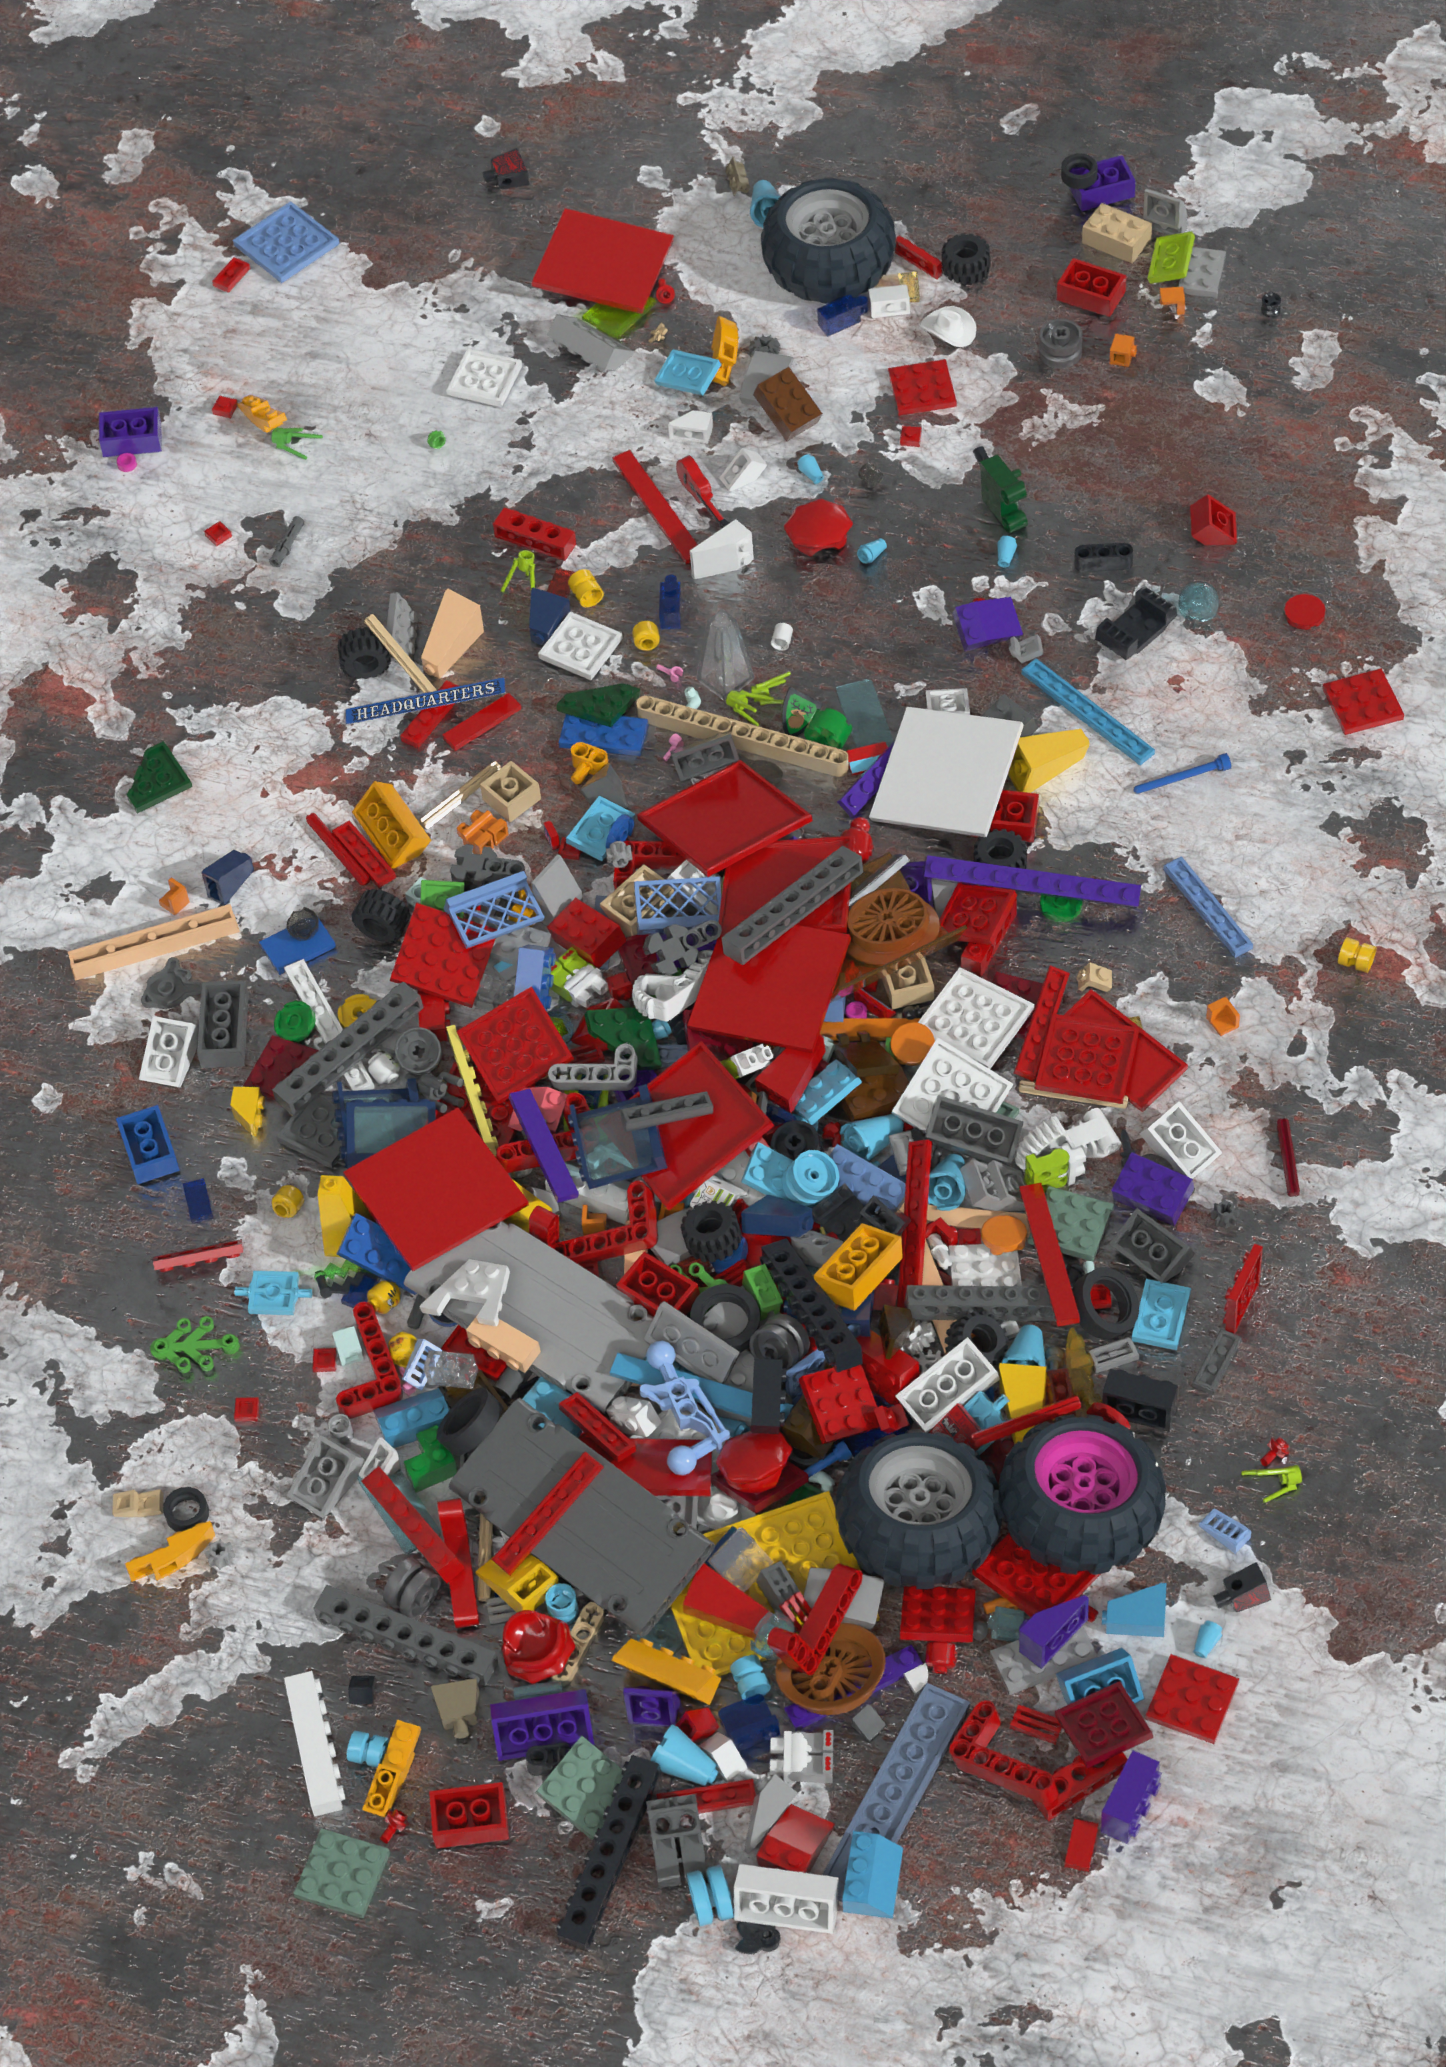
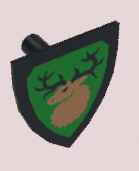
M789 687L782 705L781 718L784 733L795 737L803 733L815 711L820 709L823 704Z

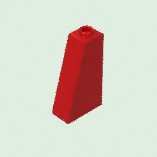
M819 1034L813 1053L786 1048L755 1078L757 1092L764 1091L770 1101L791 1113L826 1052L823 1036Z
M704 1563L696 1572L682 1604L683 1613L760 1642H764L766 1635H769L775 1624L772 1622V1613Z

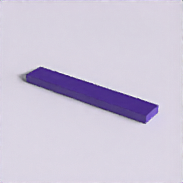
M526 1089L509 1093L511 1105L556 1202L559 1203L578 1198L579 1192L531 1090Z

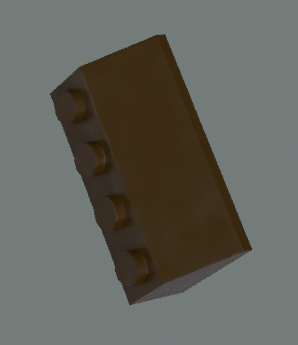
M825 1360L818 1372L833 1368V1366L828 1365ZM803 1394L785 1420L784 1426H782V1434L790 1446L824 1460L836 1441L822 1445Z

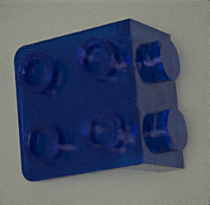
M756 1694L718 1711L727 1736L732 1740L738 1752L770 1740L771 1737L780 1735L779 1721L775 1714H771L762 1694Z

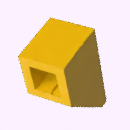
M233 1087L230 1104L233 1116L252 1136H257L258 1128L262 1126V1115L260 1112L261 1109L265 1108V1097L261 1095L259 1087Z

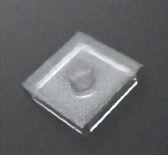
M740 1527L708 1560L722 1577L743 1592L757 1580L762 1569L769 1567L773 1563L770 1557L743 1527Z

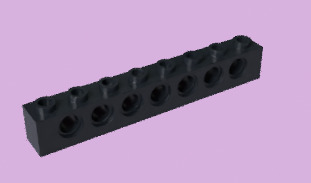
M787 1238L762 1246L761 1265H766L774 1283L778 1285L781 1296H785L789 1308L795 1310L797 1319L800 1324L803 1323L805 1325L808 1336L814 1338L816 1347L824 1353L827 1364L832 1365L837 1373L863 1364L861 1345L821 1287L814 1280V1277Z
M631 1755L629 1762L626 1761L621 1772V1775H623L620 1784L617 1783L612 1793L614 1798L612 1804L607 1806L604 1811L603 1820L605 1821L603 1826L598 1828L595 1833V1845L593 1850H589L585 1857L584 1864L586 1867L583 1874L579 1873L577 1876L574 1896H570L566 1903L565 1909L567 1913L564 1919L561 1918L558 1922L556 1933H558L557 1935L561 1943L586 1952L589 1951L646 1812L647 1801L651 1800L662 1773L658 1763L635 1755ZM634 1781L641 1782L638 1788L629 1787ZM625 1803L632 1804V1807L627 1811L620 1809ZM617 1825L623 1827L619 1833L611 1832L612 1828ZM604 1849H614L611 1855H602ZM598 1870L605 1872L601 1878L592 1877ZM586 1894H595L594 1899L591 1901L583 1900ZM578 1916H585V1917H586V1919H585V1921H584L583 1923H581V1924H575V1923H574V1920H575L576 1917H578Z

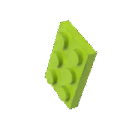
M1193 231L1156 238L1147 278L1150 284L1186 278L1195 239Z

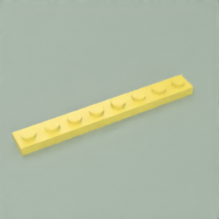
M455 1025L448 1026L446 1028L449 1042L461 1078L464 1080V1088L480 1137L494 1156H496V1149L499 1147L496 1136L491 1137L490 1132L493 1131L490 1118L485 1119L484 1114H487L485 1102H480L479 1097L482 1096L479 1084H474L473 1079H476L473 1066L468 1067L467 1062H470L467 1049L463 1050L462 1045L464 1044L456 1032Z

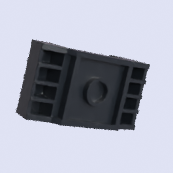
M1144 586L1135 593V604L1114 622L1105 618L1098 625L1095 640L1126 661L1134 654L1141 652L1165 631L1167 626L1177 617L1176 606Z
M846 1183L812 1209V1215L827 1234L835 1233L843 1243L862 1223L875 1227L860 1214L864 1206Z

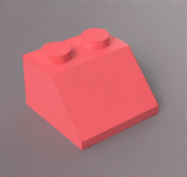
M549 1087L524 1088L523 1090H531L544 1119H546L551 1134H555L567 1094ZM513 1109L508 1127L521 1132L523 1128Z

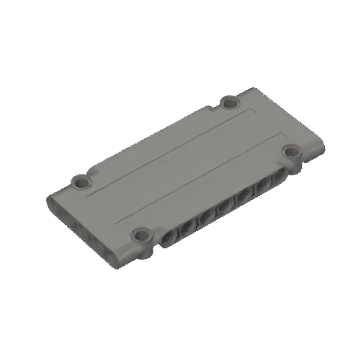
M501 1221L495 1225L497 1227L494 1229L483 1231L415 1271L410 1270L407 1274L404 1285L427 1299L469 1259L506 1265L510 1274L506 1292L502 1295L501 1302L503 1305L498 1313V1318L539 1343L541 1352L528 1370L539 1377L542 1376L548 1382L563 1389V1391L569 1390L573 1394L578 1392L594 1408L604 1414H607L606 1410L612 1405V1402L616 1398L623 1396L632 1384V1382L610 1376V1370L617 1353L647 1360L646 1353L651 1344L645 1341L644 1337L654 1317L648 1314L643 1306L634 1305V1302L626 1294L512 1223L507 1225ZM451 1298L442 1313L464 1329H467L484 1304ZM636 1317H641V1318H642V1319L639 1320V1321H634V1320H633V1319L636 1318ZM582 1385L588 1386L584 1390L578 1389Z

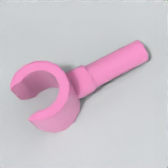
M658 664L656 667L658 670L670 675L672 682L678 681L679 677L677 675H683L682 668L678 666L668 669Z
M677 733L673 734L669 739V743L672 746L662 758L664 761L670 758V751L684 746L682 738Z
M399 1367L398 1370L403 1377L405 1369L404 1367ZM407 1382L401 1385L402 1390L408 1396L416 1391V1388Z

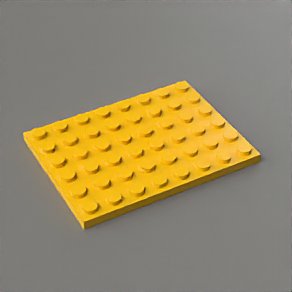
M829 1491L703 1534L715 1544L713 1552L704 1564L772 1613V1622L775 1623L774 1627H779L796 1634L797 1632L787 1618L779 1620L756 1581L760 1571L782 1561L804 1596L810 1568L833 1569L835 1565L841 1563L860 1570L853 1553H848L839 1534V1525L835 1517V1505ZM694 1576L670 1605L688 1656L695 1661L694 1666L701 1668L702 1665L713 1668L716 1670L715 1675L719 1677L731 1673L730 1666L744 1656L757 1655L761 1662L777 1656L767 1644V1635L764 1642H760L683 1613L682 1604ZM792 1610L791 1612L793 1613L797 1621L800 1623V1625L803 1627L804 1624L800 1621L797 1614Z

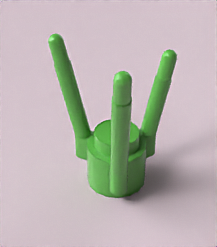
M277 427L273 430L271 438L272 442L277 444L276 448L283 449L306 460L307 456L285 445L290 443L292 437L322 439L323 436L294 433L302 432L303 428Z

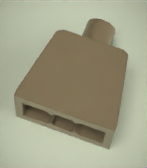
M477 1679L431 1686L443 1728L445 1730L453 1729L455 1738L467 1737L469 1735L468 1726L478 1723L479 1688Z

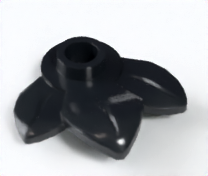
M743 1921L737 1923V1930L743 1938L735 1946L736 1951L743 1954H756L760 1950L772 1952L779 1947L781 1936L776 1926Z

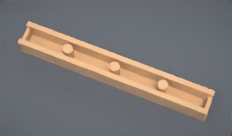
M231 904L68 951L76 981L240 932Z

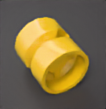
M578 570L568 580L569 587L583 607L595 606L602 600L604 592L590 570Z
M1346 937L1339 953L1338 964L1349 968L1354 965L1356 970L1368 973L1374 961L1376 946L1367 943L1360 945L1358 940Z

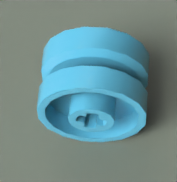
M818 1150L805 1151L785 1169L782 1176L783 1190L792 1202L807 1207H814L828 1197L838 1186L840 1178L838 1167L834 1160L826 1153Z
M720 1864L707 1868L708 1884H705L703 1875L699 1870L686 1873L692 1903L700 1927L712 1924L713 1913L711 1907H715L717 1917L721 1921L734 1918L729 1885Z

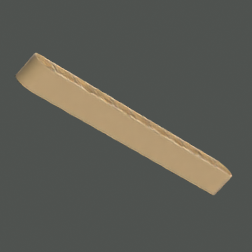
M641 696L636 701L638 718L648 719V724L700 739H706L718 733L730 731L736 749L835 777H843L849 771L848 754L846 751L651 696Z

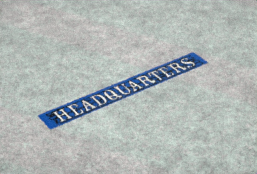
M498 678L346 709V724L505 693V679Z

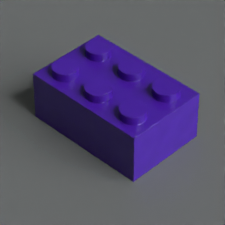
M1123 155L1096 162L1097 180L1090 187L1084 189L1069 187L1080 210L1084 211L1099 207L1101 203L1107 205L1135 197L1136 180ZM1080 167L1069 170L1070 173L1075 175H1083L1090 172L1088 169Z
M158 407L99 412V443L103 457L120 456L124 453L162 452L161 419Z
M1131 1152L1111 1191L1115 1201L1135 1210L1138 1208L1144 1214L1175 1227L1194 1190L1192 1178Z
M1132 1750L1102 1810L1101 1833L1126 1844L1129 1843L1131 1837L1136 1838L1141 1827L1139 1821L1142 1816H1147L1151 1807L1149 1801L1152 1795L1157 1796L1161 1787L1159 1781L1162 1772L1159 1771V1761Z

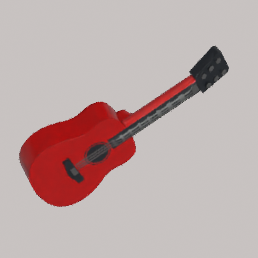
M687 455L676 462V471L681 484L693 495L699 504L703 503L721 529L727 526L730 522L722 517L710 501L714 496L711 485L701 472L694 458Z

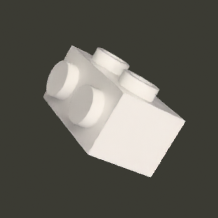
M620 1396L606 1410L610 1417V1422L622 1433L648 1437L662 1423L651 1402Z

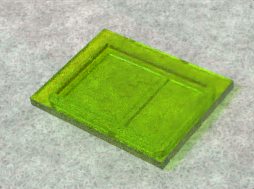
M649 297L643 314L596 303L582 316V319L618 339L657 303V300Z

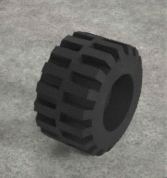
M962 233L959 236L954 235L953 238L947 240V243L943 244L942 271H944V275L948 276L950 281L954 280L955 283L973 284L975 281L979 282L982 280V277L985 278L987 276V272L990 270V250L985 239H981L978 235L973 236L970 233L969 235Z
M369 627L355 628V630L348 631V634H343L341 636L342 639H339L337 647L340 668L349 677H355L356 679L374 678L378 674H383L384 670L389 668L391 664L390 652Z
M993 829V832H988L987 837H979L978 841L974 844V862L1027 869L1026 843L1024 840L1022 841L1020 835H1015L1014 831L1007 832V829H1002V831ZM1006 856L1008 858L1003 860H997L992 857Z
M371 889L363 892L351 914V919L355 923V927L367 937L383 943H394L402 935L411 914L408 907L405 906L406 904L399 900L398 897L383 890Z
M705 1201L702 1202V1205L698 1206L697 1204L693 1206V1210H688L686 1212L687 1216L682 1218L681 1233L689 1254L693 1255V1258L696 1260L701 1259V1262H707V1260L716 1262L717 1259L721 1261L725 1259V1256H731L733 1254L732 1251L738 1249V1243H741V1230L736 1214L729 1205L726 1206L723 1202L717 1204V1201H711V1203ZM715 1229H717L715 1232L705 1234L706 1232H708V1231H710V1230H715Z
M974 1311L956 1320L950 1325L951 1328L947 1329L946 1334L948 1337L945 1338V1343L948 1344V1347L945 1348L946 1353L953 1350L967 1337L971 1340V1333H973L982 1344V1355L992 1366L1000 1363L1005 1356L1004 1353L1008 1351L1006 1343L1009 1341L1008 1337H1005L1004 1334L1006 1329L1000 1326L1002 1324L999 1319L995 1320L994 1315H987L985 1311L979 1313Z

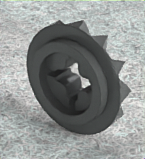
M762 334L760 338L755 336V339L750 341L749 351L752 356L755 351L778 354L780 343L777 338H772L771 335L765 337Z

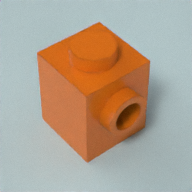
M1115 334L1110 349V364L1129 367L1131 358L1135 357L1137 352V345H1134V337Z

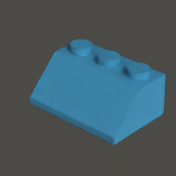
M437 1388L373 1411L383 1439L393 1448H397L417 1441L416 1434L435 1425L439 1428L449 1409L442 1392Z
M1123 1648L1056 1673L1067 1705L1119 1681L1134 1703L1145 1699L1132 1657Z
M853 1831L842 1899L844 1913L893 1919L903 1847L879 1834Z

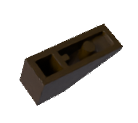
M883 1305L878 1326L885 1359H891L908 1340L909 1333L914 1331L915 1318H912L911 1309Z

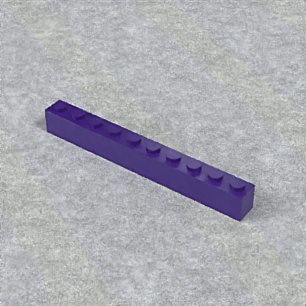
M929 855L926 856L923 879L1012 889L1016 892L1137 908L1139 906L1141 885Z

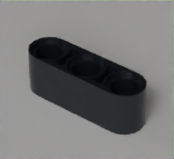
M1128 543L1079 545L1074 551V566L1080 572L1126 570L1133 565V546Z

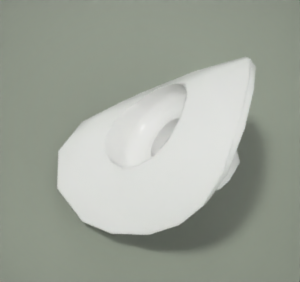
M942 307L926 316L920 322L921 328L953 346H968L976 337L977 326L974 319L967 311L959 307Z
M715 1486L711 1487V1496H701L698 1498L697 1524H702L715 1530L756 1516L754 1512Z

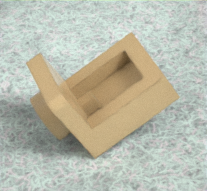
M1089 962L1077 974L1078 990L1083 991L1088 986L1108 992L1112 988V970Z

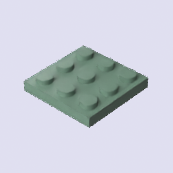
M1049 1186L1045 1197L1061 1253L1093 1262L1111 1217L1114 1204ZM1030 1233L1028 1238V1244L1034 1245L1033 1238Z
M581 1736L535 1793L593 1840L597 1829L602 1828L605 1821L603 1820V1814L606 1807L611 1806L614 1799L612 1797L614 1787L617 1783L620 1784L622 1780V1768ZM632 1782L629 1787L635 1788L638 1782Z
M321 1828L294 1891V1897L363 1919L390 1855V1850Z

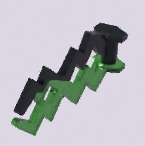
M345 1260L341 1268L329 1263L324 1271L319 1270L315 1272L314 1279L319 1286L320 1295L326 1299L331 1297L332 1293L348 1294L350 1286L358 1288L365 1276L376 1281L379 1276ZM349 1270L357 1273L355 1279L347 1275ZM335 1274L345 1279L342 1286L333 1282L332 1287H330L326 1282L327 1277L333 1280Z

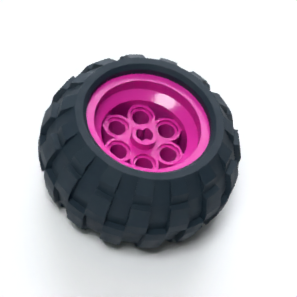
M1073 1414L1056 1417L1052 1424L1044 1422L1036 1425L1025 1434L1022 1442L1018 1441L1010 1450L1000 1474L999 1493L1002 1497V1517L1004 1522H1008L1007 1527L1014 1542L1019 1547L1028 1549L1031 1558L1044 1566L1053 1564L1061 1567L1060 1572L1077 1575L1078 1571H1089L1093 1575L1109 1572L1114 1565L1119 1567L1129 1564L1137 1558L1142 1548H1146L1154 1539L1160 1528L1165 1511V1479L1161 1467H1156V1458L1150 1447L1141 1439H1134L1133 1431L1117 1422L1111 1424L1103 1421V1417L1096 1415H1087V1418H1076Z

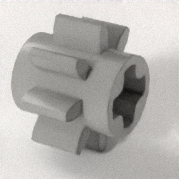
M622 841L613 842L610 848L606 849L608 864L612 863L617 868L625 867L628 864V860H632L631 846H626Z
M221 1539L214 1543L210 1542L209 1550L205 1551L209 1566L215 1565L219 1570L223 1567L231 1566L230 1558H235V1553L231 1550V1543L225 1544Z

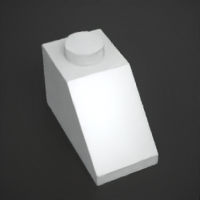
M691 411L669 422V438L708 444L713 428L712 413Z
M742 448L719 478L729 491H733L755 481L767 464L758 452Z

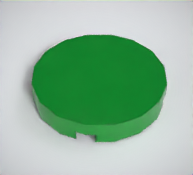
M1041 895L1040 909L1043 915L1050 920L1067 922L1080 914L1082 901Z
M295 1000L288 1002L281 1011L277 1012L274 1020V1030L280 1038L295 1043L302 1041L314 1029L316 1022L315 1013L303 1001Z

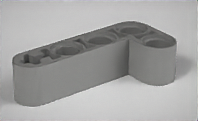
M621 1044L615 1051L614 1064H555L549 1069L548 1076L553 1087L558 1090L627 1091L636 1085L638 1059L631 1045ZM631 1054L629 1059H621L623 1055ZM580 1074H586L583 1080H577ZM601 1075H608L605 1080H598ZM623 1075H630L629 1079L620 1080Z

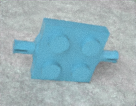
M253 1271L249 1287L236 1286L235 1296H248L249 1314L294 1315L295 1303L298 1298H312V1289L298 1288V1272Z
M979 1391L963 1407L981 1429L984 1430L1005 1422L1000 1409L1009 1402V1399L1002 1394L993 1403L984 1392ZM994 1441L982 1445L976 1452L980 1455Z

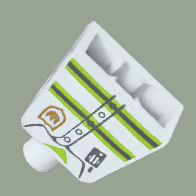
M712 1176L693 1191L695 1195L690 1202V1206L693 1208L697 1204L698 1206L702 1205V1202L705 1201L707 1203L717 1201V1204L723 1202L726 1206L729 1205L732 1208L744 1190L716 1176Z

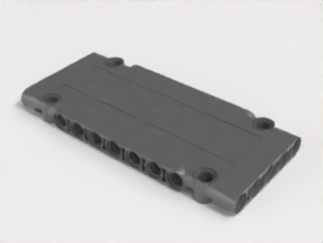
M523 1399L515 1400L499 1419L490 1434L479 1444L452 1478L449 1489L478 1512L482 1513L499 1530L511 1537L584 1451H586L604 1468L531 1551V1554L599 1607L608 1610L641 1637L646 1636L711 1555L715 1544L689 1525L684 1519L680 1518L669 1506L561 1425L553 1423ZM540 1423H545L542 1429L537 1430ZM486 1496L485 1501L481 1504H478V1500L481 1497ZM680 1528H685V1532L682 1535L676 1536ZM622 1603H626L625 1608L617 1612V1607Z

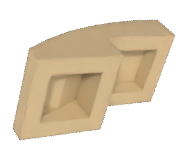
M160 1489L139 1494L135 1490L113 1494L112 1515L114 1517H146L163 1514V1492Z

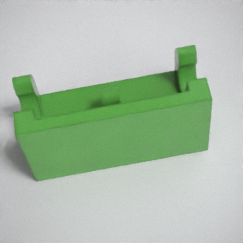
M763 1264L745 1270L742 1284L758 1304L760 1321L766 1319L770 1311H773L776 1315L780 1311L783 1300L766 1265Z

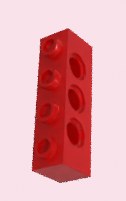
M504 507L493 523L496 538L563 561L567 560L576 546L575 531L537 519L534 516H528L516 510Z
M1015 899L993 945L973 942L967 944L961 955L962 969L982 977L1017 914V899Z
M1122 1752L1100 1762L1104 1764L1103 1767L1092 1766L1087 1768L1078 1755L1071 1764L1066 1767L1061 1766L1053 1772L1052 1777L1057 1788L1064 1790L1059 1793L1054 1802L1044 1804L1033 1799L1031 1800L1046 1820L1050 1821L1119 1777L1128 1758ZM1075 1775H1081L1084 1777V1779L1075 1780L1073 1777Z

